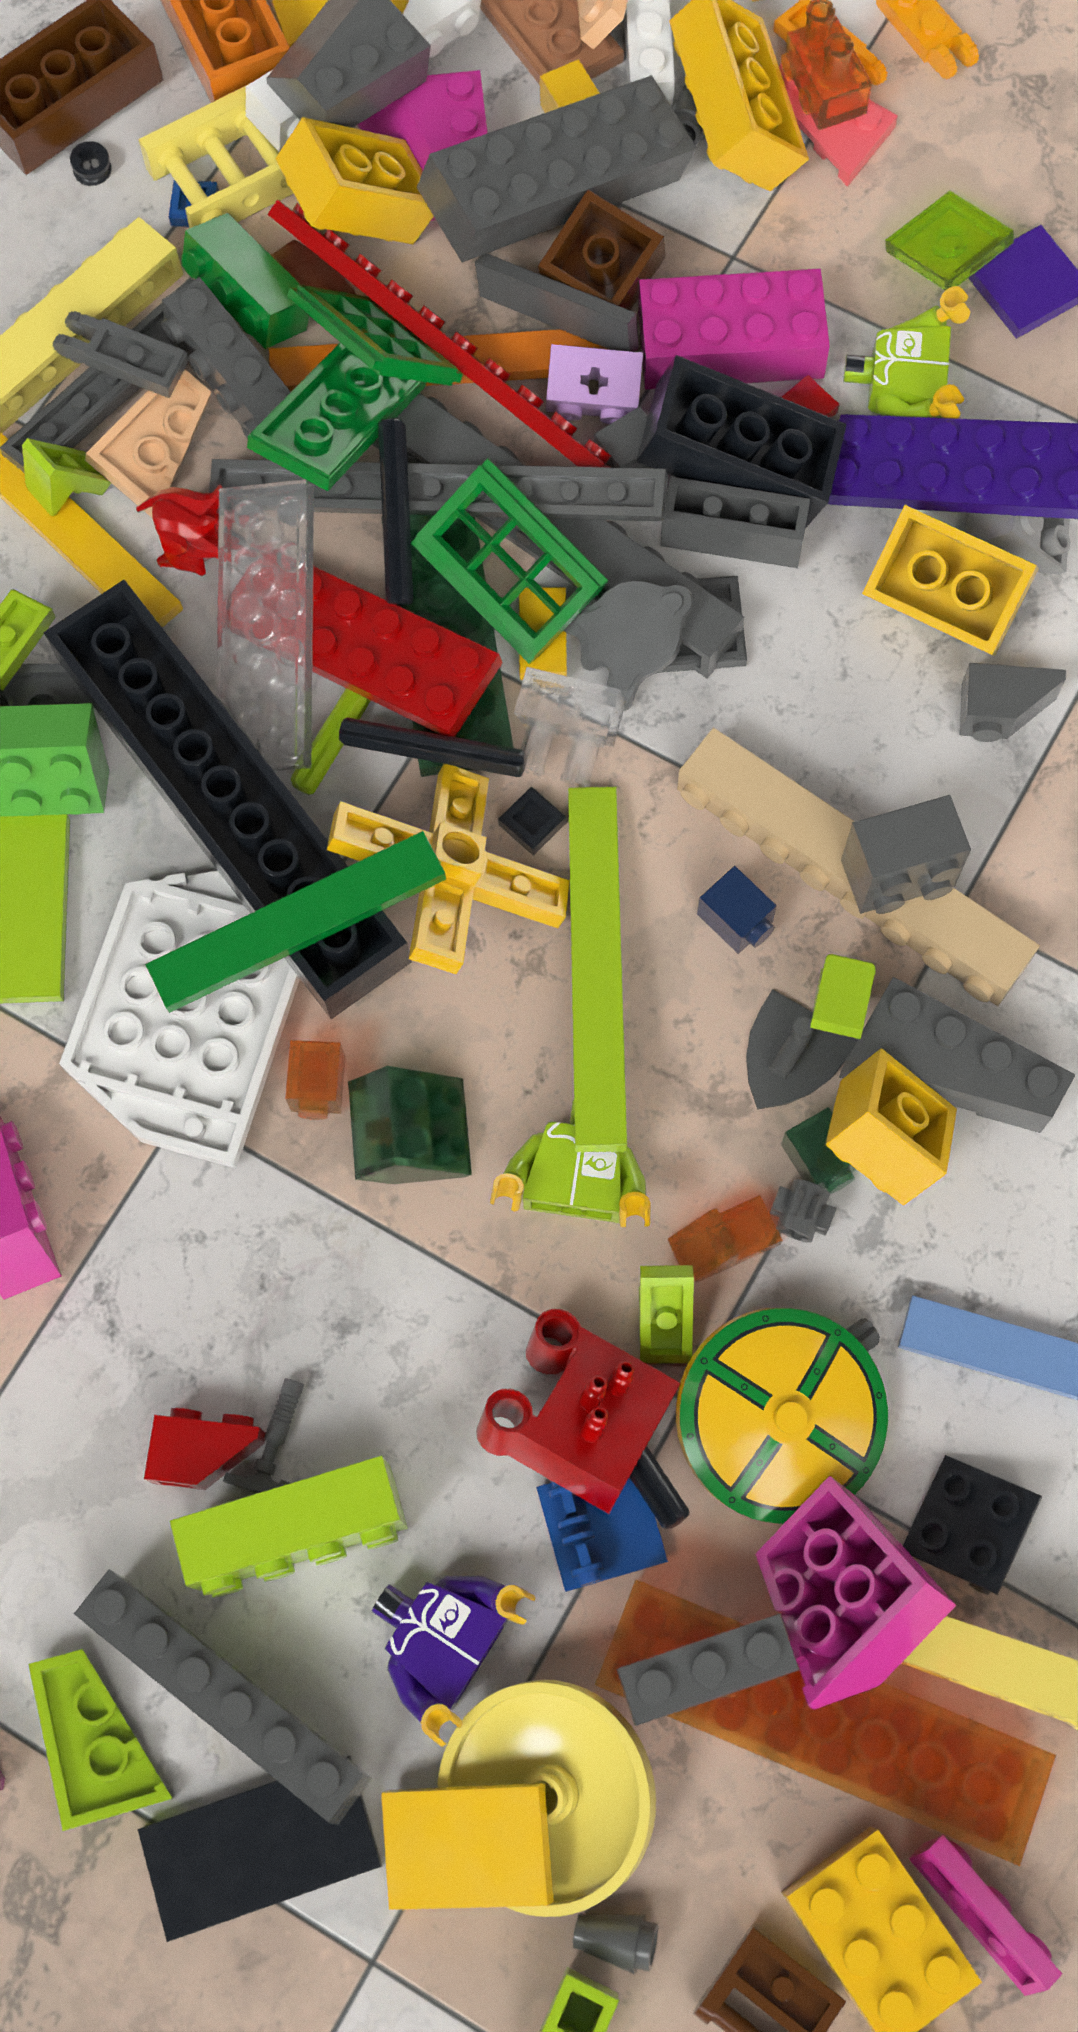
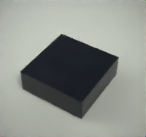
M531 786L498 818V824L534 856L566 824V816Z

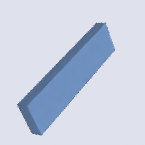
M917 1296L910 1298L898 1348L1078 1400V1343Z

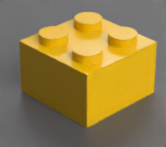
M880 1048L840 1081L825 1145L840 1160L848 1162L870 1179L877 1189L888 1193L904 1206L947 1174L957 1108Z

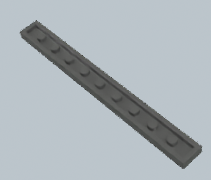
M212 459L209 493H212L219 484L230 491L218 510L382 514L380 463L355 462L329 491H326L270 460ZM407 463L410 515H435L479 465ZM496 465L549 519L665 522L669 476L666 469ZM484 491L465 509L471 516L508 517Z

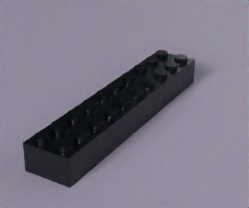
M125 580L114 585L43 632L57 660L89 702L92 703V706L250 913L348 867L339 854L327 850L328 840ZM383 910L285 957V960L330 1019L336 1017L412 963V960L409 959L408 942Z

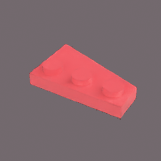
M788 54L779 65V69L799 129L814 143L813 150L822 160L828 158L839 170L838 177L848 187L895 129L898 115Z

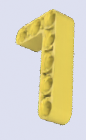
M946 1616L901 1663L913 1669L1064 1721L1078 1730V1660Z

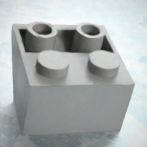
M968 513L966 533L1037 565L1039 573L1062 574L1066 572L1067 552L1070 549V519Z

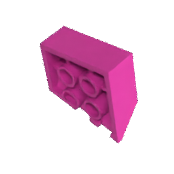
M480 70L427 75L426 82L359 123L358 127L360 130L405 139L423 171L429 154L487 134Z
M831 1476L820 1485L755 1554L774 1609L781 1614L791 1648L805 1683V1687L802 1689L808 1706L812 1709L823 1707L880 1686L956 1606L951 1598L867 1506Z

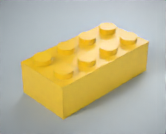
M691 0L669 20L675 39L673 46L681 58L686 74L684 81L692 93L697 109L695 116L704 131L708 144V157L718 169H726L741 177L746 183H753L770 192L805 164L809 157L764 20L732 0Z

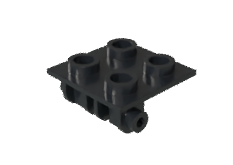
M945 1455L904 1541L903 1547L912 1557L969 1582L971 1588L985 1595H989L990 1592L998 1595L1042 1496Z

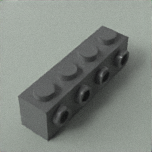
M198 277L162 299L164 320L161 321V325L170 342L174 346L178 345L180 349L188 354V361L195 374L201 380H206L213 389L221 407L226 413H231L235 417L248 440V435L288 396L290 391L203 280Z

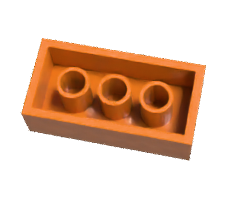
M160 0L211 103L254 82L273 70L290 49L266 0Z

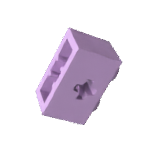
M551 344L546 412L556 411L568 421L580 420L582 415L598 416L601 422L611 424L635 410L639 405L643 353ZM589 380L598 381V394H589Z

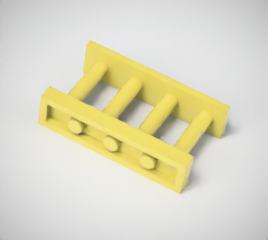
M246 86L138 139L146 170L155 181L167 174H171L191 203V206L185 208L190 228L225 213H229L239 222L274 204L277 199L280 201L294 194L287 185L286 178L275 159L279 151L246 117ZM245 135L248 136L268 165V167L248 177H245L225 148V145ZM207 154L210 155L230 185L207 197L186 166Z

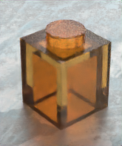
M290 1040L285 1099L291 1112H298L300 1118L324 1120L328 1118V1113L341 1114L346 1058L341 1042Z

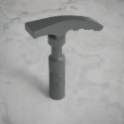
M288 1378L284 1379L280 1390L281 1394H279V1399L275 1405L276 1409L273 1411L274 1414L264 1436L267 1443L261 1459H256L253 1468L257 1470V1473L253 1476H241L226 1472L223 1479L224 1483L258 1493L290 1484V1482L282 1479L277 1483L271 1479V1475L274 1474L277 1465L273 1464L279 1446L284 1444L290 1428L289 1424H291V1419L295 1413L294 1409L297 1408L296 1404L299 1402L298 1399L304 1387L303 1383Z

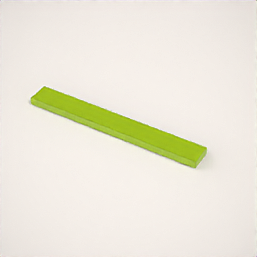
M616 787L568 788L575 1152H627Z

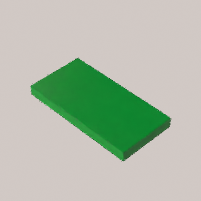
M339 343L248 435L247 448L316 486L329 491L379 437V422L384 419L397 418L426 387V382L378 375L342 343Z

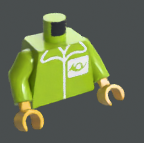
M959 286L950 287L940 298L941 308L934 306L912 319L877 332L872 357L846 354L843 382L869 384L868 409L881 416L959 419L961 412L956 404L963 403L965 399L957 386L947 385L951 326H946L948 319L956 324H961L968 320L970 309L964 303L968 300V295Z
M574 1100L572 1101L569 1124L548 1122L544 1133L531 1135L509 1160L504 1173L497 1176L493 1182L490 1204L494 1205L499 1197H509L513 1200L511 1211L514 1212L520 1209L523 1195L524 1210L619 1223L621 1227H626V1218L633 1215L644 1219V1227L650 1226L651 1202L646 1195L645 1178L629 1147H627V1152H575Z

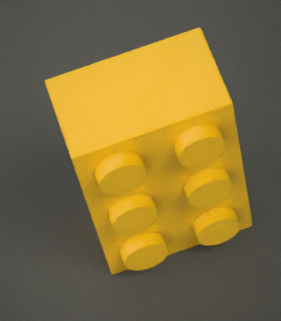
M302 117L275 158L286 178L287 185L293 191L304 212L305 219L312 227L317 229H328L350 233L355 236L362 235L379 238L388 242L396 241L414 244L434 217L417 189L423 171L405 139Z
M904 505L862 594L996 656L1039 568L1029 561Z
M871 1826L781 1892L873 2032H918L982 1983L879 1829Z

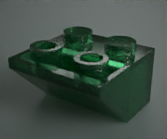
M385 1066L348 1081L355 1180L404 1184L464 1178L472 1175L463 1078Z

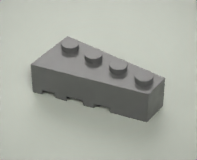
M895 977L890 981L866 1023L861 1039H857L839 1075V1078L846 1077L882 1048L953 1106L976 1112L977 1116L1041 1133L1053 1118L1075 1077L1074 1073Z

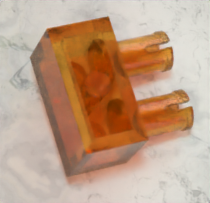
M812 0L807 5L805 27L787 32L786 50L781 56L783 73L788 81L793 80L798 90L801 108L805 115H811L818 130L867 114L872 82L853 48L854 43L851 42L850 36L846 35L837 16H835V7L832 8L833 3L829 0Z

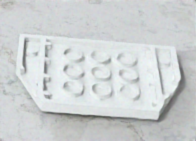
M218 870L186 876L184 872L168 875L158 881L145 879L125 883L59 1064L140 1142L236 1169L300 978L285 958L169 1013L145 964L250 914V912Z

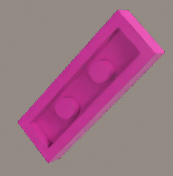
M941 1835L923 1843L908 1858L1025 1996L1049 1990L1060 1978L1062 1973L1051 1961L1052 1955L1048 1947L1036 1935L1025 1931L1011 1914L1012 1908L1007 1899L995 1888L987 1886L971 1868L973 1866L971 1858L961 1846Z

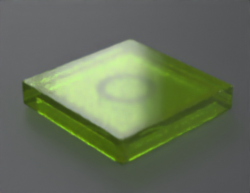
M948 191L885 240L886 252L946 291L950 287L959 286L1014 243V230L952 191Z

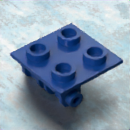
M630 1478L609 1514L553 1481L536 1487L565 1592L668 1562L656 1518Z

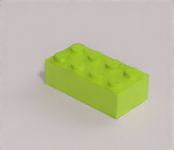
M382 1455L170 1520L185 1586L202 1591L203 1595L211 1594L212 1598L225 1596L244 1589L242 1580L256 1576L257 1579L263 1578L264 1582L292 1575L295 1573L294 1564L308 1559L310 1562H315L316 1566L341 1560L347 1557L345 1548L362 1543L363 1546H367L368 1550L395 1543L399 1541L397 1532L408 1529L391 1466Z

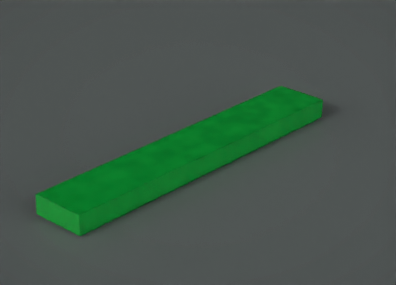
M421 831L145 965L167 1011L171 1013L446 880V874L426 835Z

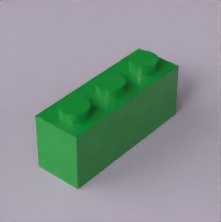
M229 213L185 230L182 253L183 268L190 277L194 279L200 277L225 310L264 349L307 331L309 315L287 297L289 288H298L300 283Z

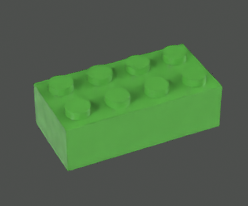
M92 703L0 706V817L104 813L110 770Z

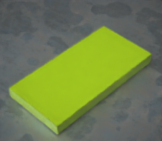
M68 814L0 817V1004L64 1001L70 818Z

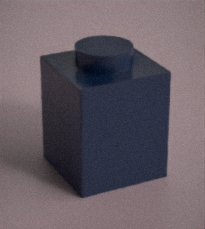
M734 865L699 897L697 915L739 954L749 944L754 948L758 947L773 932L775 926L772 923L777 905Z

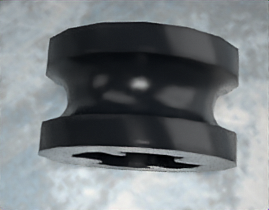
M85 141L73 148L70 154V164L73 169V175L78 182L86 186H97L109 178L112 172L109 154L103 145L94 141ZM92 159L98 160V167L94 168L93 165H90V169H84L83 163L88 160L91 164Z

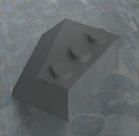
M328 0L267 76V84L299 120L305 117L353 128L426 82L431 45L390 0Z

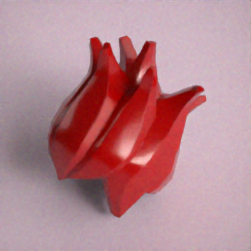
M219 484L212 493H201L185 488L170 487L154 494L136 507L138 513L152 507L153 523L164 551L156 559L159 567H173L180 571L193 572L204 576L206 574L205 561L217 558L226 564H230L232 557L227 551H246L245 547L239 545L241 544L239 538L225 533L232 525L244 517L243 511H217L230 492L228 488H223Z

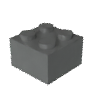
M951 795L852 822L841 862L860 914L875 910L877 914H885L899 909L905 904V901L923 896L924 900H934L950 893L957 883L970 854L971 847Z

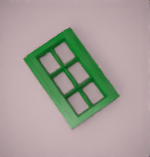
M298 284V288H289L287 297L376 374L452 386L453 382H461L463 374L458 368L423 342L371 298Z
M488 458L482 465L477 467L411 542L529 664L546 650L609 581ZM482 491L509 517L492 537L465 510ZM458 517L485 543L468 563L441 537ZM516 525L544 552L527 572L499 545ZM492 551L519 578L518 582L503 598L475 571ZM551 560L578 587L561 606L534 580ZM526 587L554 613L537 632L509 606Z

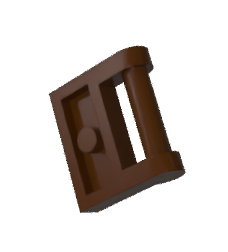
M751 1925L712 1985L699 2000L693 2014L706 2025L712 2021L724 2032H762L725 2002L733 1988H735L789 2032H827L846 2001Z

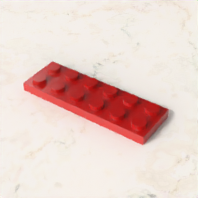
M268 544L216 618L222 628L438 734L452 737L457 735L503 663L499 653L395 604L387 603L386 600Z

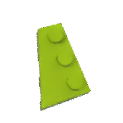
M83 1649L28 1664L62 1831L173 1799Z

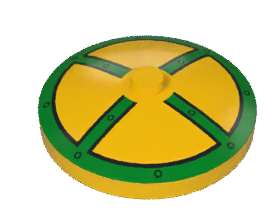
M765 1308L735 1317L721 1325L704 1340L690 1359L681 1379L676 1403V1426L686 1462L701 1485L713 1497L732 1510L749 1518L768 1523L784 1524L829 1476L856 1495L872 1475L884 1449L888 1428V1404L883 1380L878 1368L864 1346L849 1331L829 1318L817 1313L793 1308Z

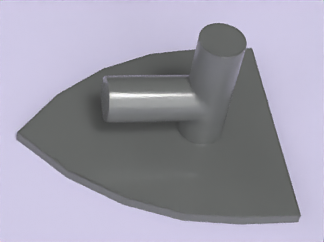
M772 989L752 1026L746 1054L748 1084L757 1110L787 1105L812 1094L832 1079L844 1064L857 1038L810 1028L813 1012Z

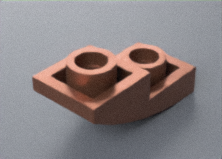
M295 239L271 254L301 285L356 294L355 290L334 268Z

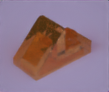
M761 1195L719 1213L717 1208H714L667 1238V1242L678 1265H693L694 1284L781 1245L783 1241Z

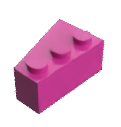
M0 1117V1295L5 1300L62 1276L45 1231L47 1230L44 1215L40 1206L34 1200L31 1191L35 1189L33 1177L26 1162L20 1160L17 1152L24 1149L20 1134L13 1121L5 1124Z

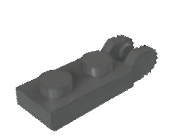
M71 311L65 319L66 327L78 336L80 335L90 340V342L86 343L74 337L71 338L68 335L59 334L52 343L54 350L66 359L69 358L78 364L85 363L89 367L169 399L188 364V354L182 349L102 318V320H98L76 311Z

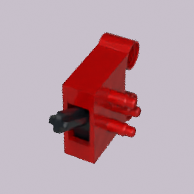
M562 1309L544 1311L537 1318L525 1350L526 1358L530 1366L540 1373L555 1375L563 1372L537 1417L533 1415L529 1399L521 1392L514 1389H500L493 1392L487 1399L476 1429L477 1440L481 1447L488 1453L496 1456L508 1455L608 1514L611 1512L630 1478L661 1527L671 1529L678 1526L689 1516V1509L647 1445L681 1383L581 1327L577 1318L570 1312ZM545 1338H553L560 1342L562 1346L552 1345ZM494 1418H506L513 1423L514 1427L506 1428L501 1426Z

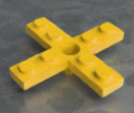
M444 764L437 777L429 832L340 801L333 815L327 850L361 861L423 831L446 874V880L419 892L409 959L457 974L464 963L472 900L558 929L566 918L570 880L486 852L487 837L481 835L489 778L453 765Z

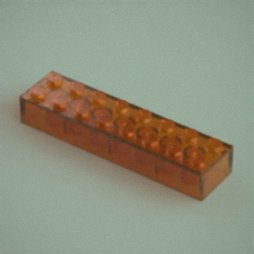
M635 1579L594 1686L626 1699L617 1673L618 1668L742 1627L745 1624ZM800 1668L798 1671L666 1715L668 1718L1017 1866H1021L1056 1758V1754L884 1682L878 1687L823 1707L812 1709L808 1706L802 1689L805 1687Z

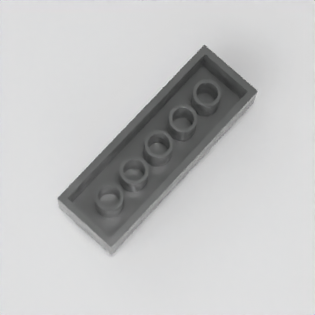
M651 75L431 153L423 169L417 189L463 263L565 224L587 190L616 205L677 182L697 148Z

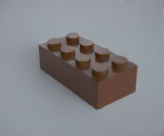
M86 0L0 58V148L25 175H28L163 81L154 43L112 0Z

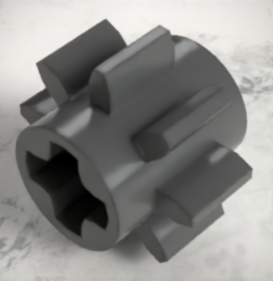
M800 1179L793 1181L790 1190L780 1186L770 1210L771 1215L779 1217L776 1229L792 1239L808 1243L812 1242L816 1232L826 1236L837 1209L827 1205L830 1193L817 1184Z

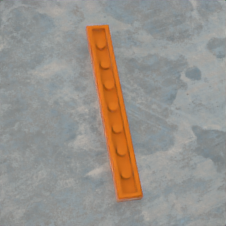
M561 329L464 335L466 339L478 348L473 356L483 364H485L488 358H491L511 374L507 381L548 378L551 344L607 349ZM338 344L269 348V365L291 392ZM463 374L460 383L453 382L452 384H466L474 382ZM426 382V386L441 385Z

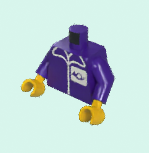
M445 1576L436 1585L426 1582L416 1599L413 1600L388 1584L371 1611L373 1614L396 1628L385 1650L391 1655L388 1660L387 1670L401 1703L421 1723L424 1734L441 1747L447 1743L439 1737L440 1727L449 1720L457 1727H462V1720L451 1710L457 1705L508 1620L520 1625L525 1624L527 1621L516 1615L515 1608L518 1601L523 1598L535 1601V1595L517 1585L506 1586L483 1576Z

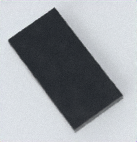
M351 1755L346 1756L349 1760L352 1761ZM274 1781L137 1829L167 1942L383 1866L362 1793L338 1825L328 1823L281 1783Z

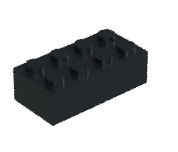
M675 355L656 384L636 462L654 469H666L669 475L677 478L810 499L805 527L807 528L829 503L847 424Z

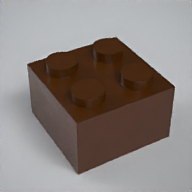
M587 190L538 265L539 273L542 276L631 311L639 299V280L652 279L665 259L664 236L590 190Z

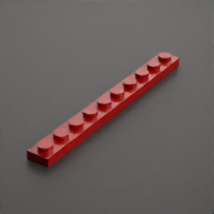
M278 199L268 212V216L433 350L441 354L458 368L460 372L577 467L612 468L607 464L611 457L607 451L590 438L583 445L573 437V434L578 429L556 411L551 418L539 409L544 403L540 397L523 384L518 391L506 382L511 374L491 358H488L485 364H483L473 355L478 348L457 331L452 338L441 330L445 324L442 318L425 305H423L420 311L409 304L413 298L411 293L393 279L390 280L388 285L380 281L377 277L382 270L362 254H359L354 260L346 253L350 244L339 235L328 229L322 234L315 227H312L305 219L300 204L296 203L294 208L291 209Z

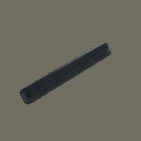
M392 418L381 420L378 424L385 594L387 603L400 607L411 605L413 602L406 426L401 419Z
M344 718L339 730V741L346 746L512 777H521L527 762V755L522 749L354 718Z

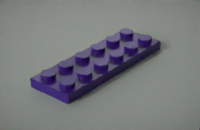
M840 415L839 421L847 425L827 505L903 509L904 505L915 510L1078 519V423Z

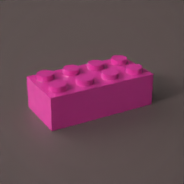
M821 268L639 280L638 319L641 353H643L644 390L656 388V384L675 355L744 383L802 380L807 375L812 379H824L830 344Z

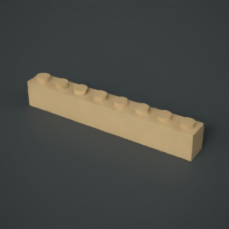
M714 727L679 770L677 790L680 791L682 798L689 805L698 810L705 808L720 818L721 824L730 833L738 837L745 835L760 845V850L767 858L778 864L785 862L800 872L801 879L807 885L818 891L825 889L837 897L842 907L848 913L860 919L868 918L881 927V932L888 940L899 946H909L922 955V960L928 967L940 974L949 973L963 983L964 989L972 997L981 1002L990 1001L998 1007L1040 947L1039 944L955 888L947 895L934 900H924L923 896L907 900L902 907L889 913L877 914L875 910L860 914L841 862L852 822L855 821Z

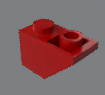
M171 1408L170 1416L154 1415L144 1479L156 1485L206 1490L222 1478L226 1472L231 1471L265 1444L264 1436L266 1432L260 1427L253 1426L254 1418L249 1416L223 1414L222 1422L201 1420V1411Z

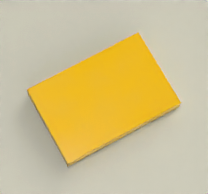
M545 1783L393 1789L381 1793L389 1910L549 1906L554 1902Z

